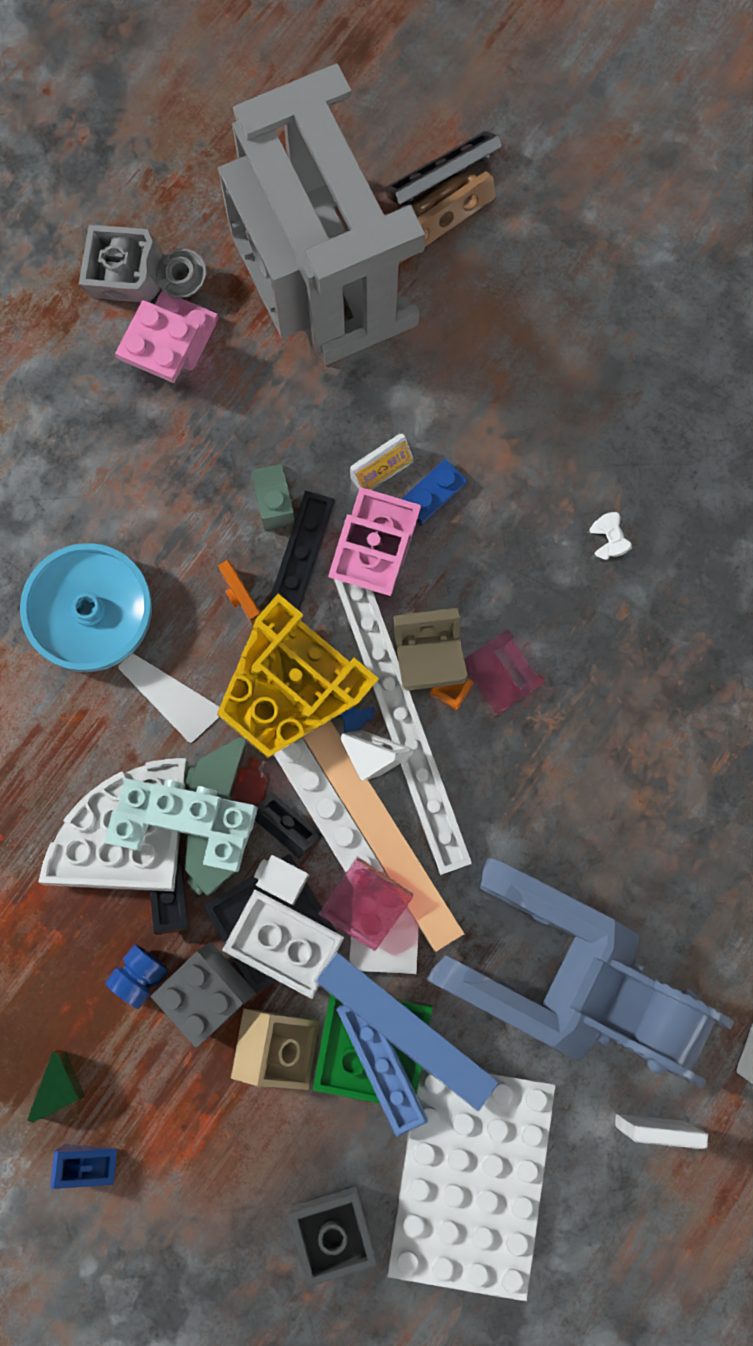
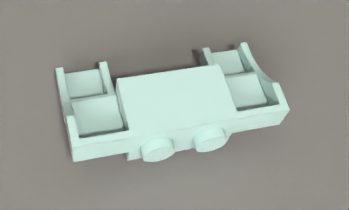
M124 779L117 810L112 811L104 843L140 851L148 825L152 827L208 838L203 865L239 872L242 856L254 826L258 807L222 799L216 796L217 790L198 786L196 792L184 790V783L172 780H165L164 785Z

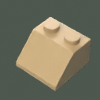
M243 1009L231 1079L260 1087L309 1090L320 1021L268 1011Z

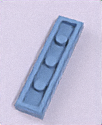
M344 1004L337 1007L338 1014L395 1136L398 1137L428 1123V1118L393 1044Z

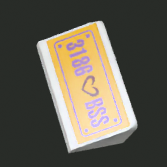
M403 433L398 434L351 466V479L358 489L362 487L373 490L413 463V456Z

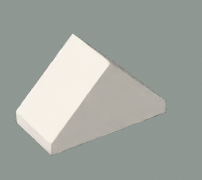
M364 730L343 733L341 736V741L361 781L385 774L413 756L414 752L412 748Z

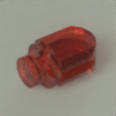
M249 756L248 763L250 768L241 767V770L238 772L233 795L236 802L257 806L266 796L270 773L262 771L263 767L267 768L268 761Z

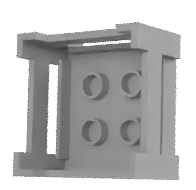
M338 63L233 106L235 122L232 123L238 159L217 167L230 234L281 339L303 330L315 356L321 355L325 366L419 325L420 311L416 304L410 305L406 295L397 299L399 261L424 251L425 232L411 205L384 216L329 108L333 104L352 97V90ZM281 126H284L287 154L274 130ZM335 206H338L350 231H345L334 209ZM343 300L352 316V319L345 322Z

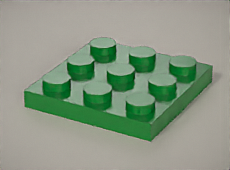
M330 994L313 1090L381 1104L338 1014L337 1007L343 1004ZM395 998L429 1026L433 1005ZM393 1045L417 1095L422 1067Z

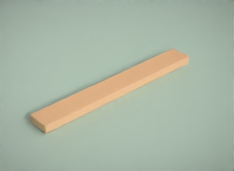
M329 721L302 737L434 952H438L463 936L464 932L368 780H360L341 741V736L332 722Z

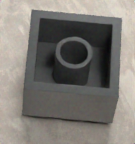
M211 942L196 951L151 995V998L193 1046L197 1048L230 1019L256 992Z
M358 1186L291 1206L289 1218L308 1287L377 1266V1255Z

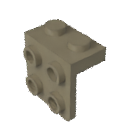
M458 608L393 616L394 641L402 686L405 690L463 684L467 681V670L460 641V615Z

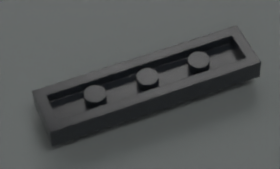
M487 131L480 133L384 187L387 198L401 205L411 203L417 198V194L422 191L435 189L443 183L442 180L451 175H460L467 171L468 165L492 157L493 151L502 147L499 136Z

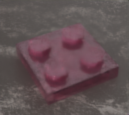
M357 856L321 907L319 915L373 951H376L412 900L413 893Z

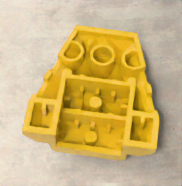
M279 593L256 618L253 630L241 654V659L217 712V715L267 758L301 739L321 725L331 721V719L346 710L356 706L379 679L356 658L348 661L301 621L303 614Z

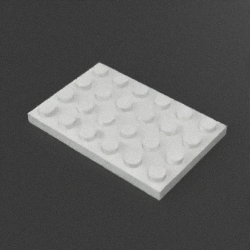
M421 1068L417 1097L428 1118V1123L409 1131L387 1277L527 1301L555 1084L488 1073L499 1083L480 1111H476L425 1069Z

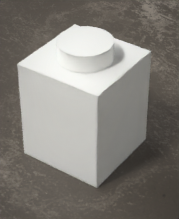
M271 855L269 861L262 860L254 877L259 879L256 884L257 887L294 905L309 874Z

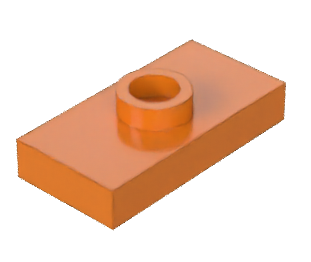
M226 560L218 565L222 577L230 588L225 593L234 608L239 605L241 606L250 623L254 626L256 618L261 611L231 562Z

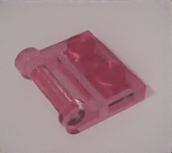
M509 630L504 631L494 640L464 659L468 675L496 715H499L546 683L540 674L536 675L513 642L514 636ZM500 648H503L526 681V684L522 687H518L495 654Z

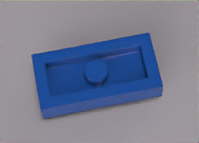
M445 458L411 489L402 500L422 506L417 521L423 525L467 484V479Z

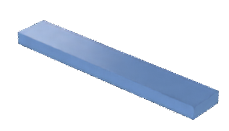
M339 953L333 955L316 978L315 982L474 1110L480 1111L499 1083L497 1080Z

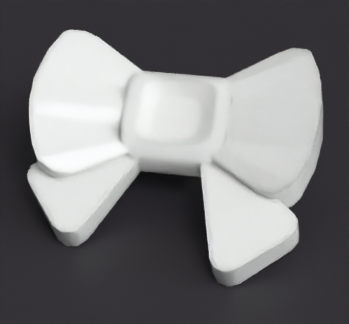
M617 512L601 516L590 528V533L606 534L609 542L595 552L597 557L608 560L610 556H621L632 549V544L624 538L623 532L619 527L621 516Z

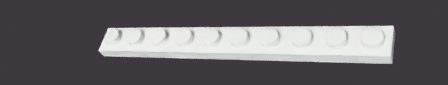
M334 579L363 663L367 669L379 678L372 688L391 741L414 749L413 756L400 763L439 874L443 875L471 865V859L409 690H405L402 686L399 662L372 590Z

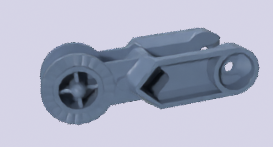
M488 858L483 867L480 889L532 915L535 920L542 924L551 925L574 937L542 1005L540 1006L516 993L515 988L506 983H497L446 955L431 969L426 980L579 1062L597 1041L608 1047L611 1040H613L619 1046L647 1060L648 1067L653 1073L662 1074L668 1071L703 1089L707 1080L692 1071L714 1024L731 1030L734 1021L723 1013L716 1011L713 1007L698 1001V996L694 991L687 989L680 992L678 989L671 988L668 984H663L658 980L643 975L646 968L635 962L640 937L635 932L616 920L498 860Z

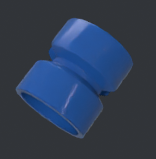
M134 944L123 958L124 967H116L104 983L126 1003L136 1009H140L151 995L149 987L151 985H158L169 969L150 952Z

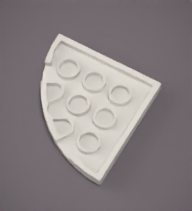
M175 758L147 762L145 766L125 773L123 771L119 772L91 790L63 820L65 822L58 832L54 842L50 843L42 864L39 883L49 886L174 891L180 832L148 825L140 851L104 842L112 811L117 810L124 779L164 785L165 780H172L184 783L185 790L188 770L187 759Z

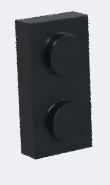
M273 792L256 806L258 809L255 821L299 859L321 836L317 830Z
M177 862L174 891L150 890L155 935L189 930L183 865L181 862Z

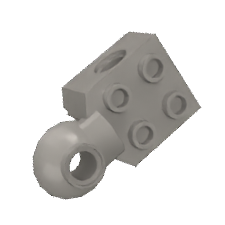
M102 225L88 226L79 285L92 298L142 302V300L150 303L159 291H164L167 295L175 298H187L196 294L203 286L206 278V265L202 257L195 251L178 249L165 256L160 244L148 229ZM189 272L185 279L179 280L182 274Z

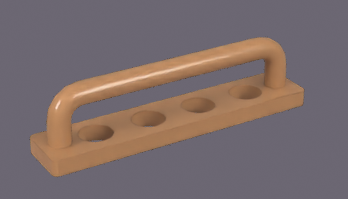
M486 171L479 176L472 173H462L453 176L411 205L416 216H419L463 186L418 217L425 232L424 247L496 198L492 175ZM472 195L470 202L463 206L465 200ZM448 212L445 220L439 223L441 216ZM406 258V259H404V260H402V261H399V264H401L402 262H404V261L407 260L408 258Z

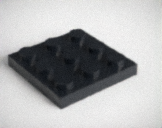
M290 853L281 858V860L299 869ZM253 875L203 906L225 944L254 890L337 933L307 881L294 905L257 887L256 884L259 879ZM233 957L247 983L256 993L277 981Z

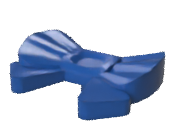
M352 707L341 713L340 716L344 720V732L362 729L367 721L371 722L373 720L375 708L368 707L356 711Z

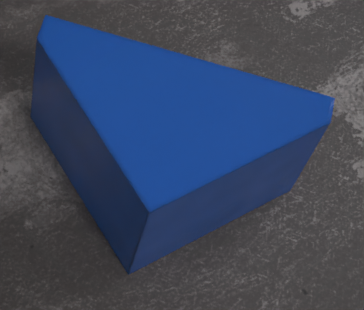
M64 1144L54 1151L50 1188L65 1189L113 1185L117 1149Z

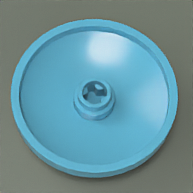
M93 543L67 546L43 559L28 577L20 601L22 627L32 646L49 662L63 669L75 672L100 671L113 667L125 660L143 641L152 616L150 589L136 564L116 549Z

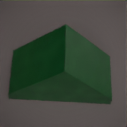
M57 1050L52 1052L27 1121L34 1123L85 1097L65 1051Z

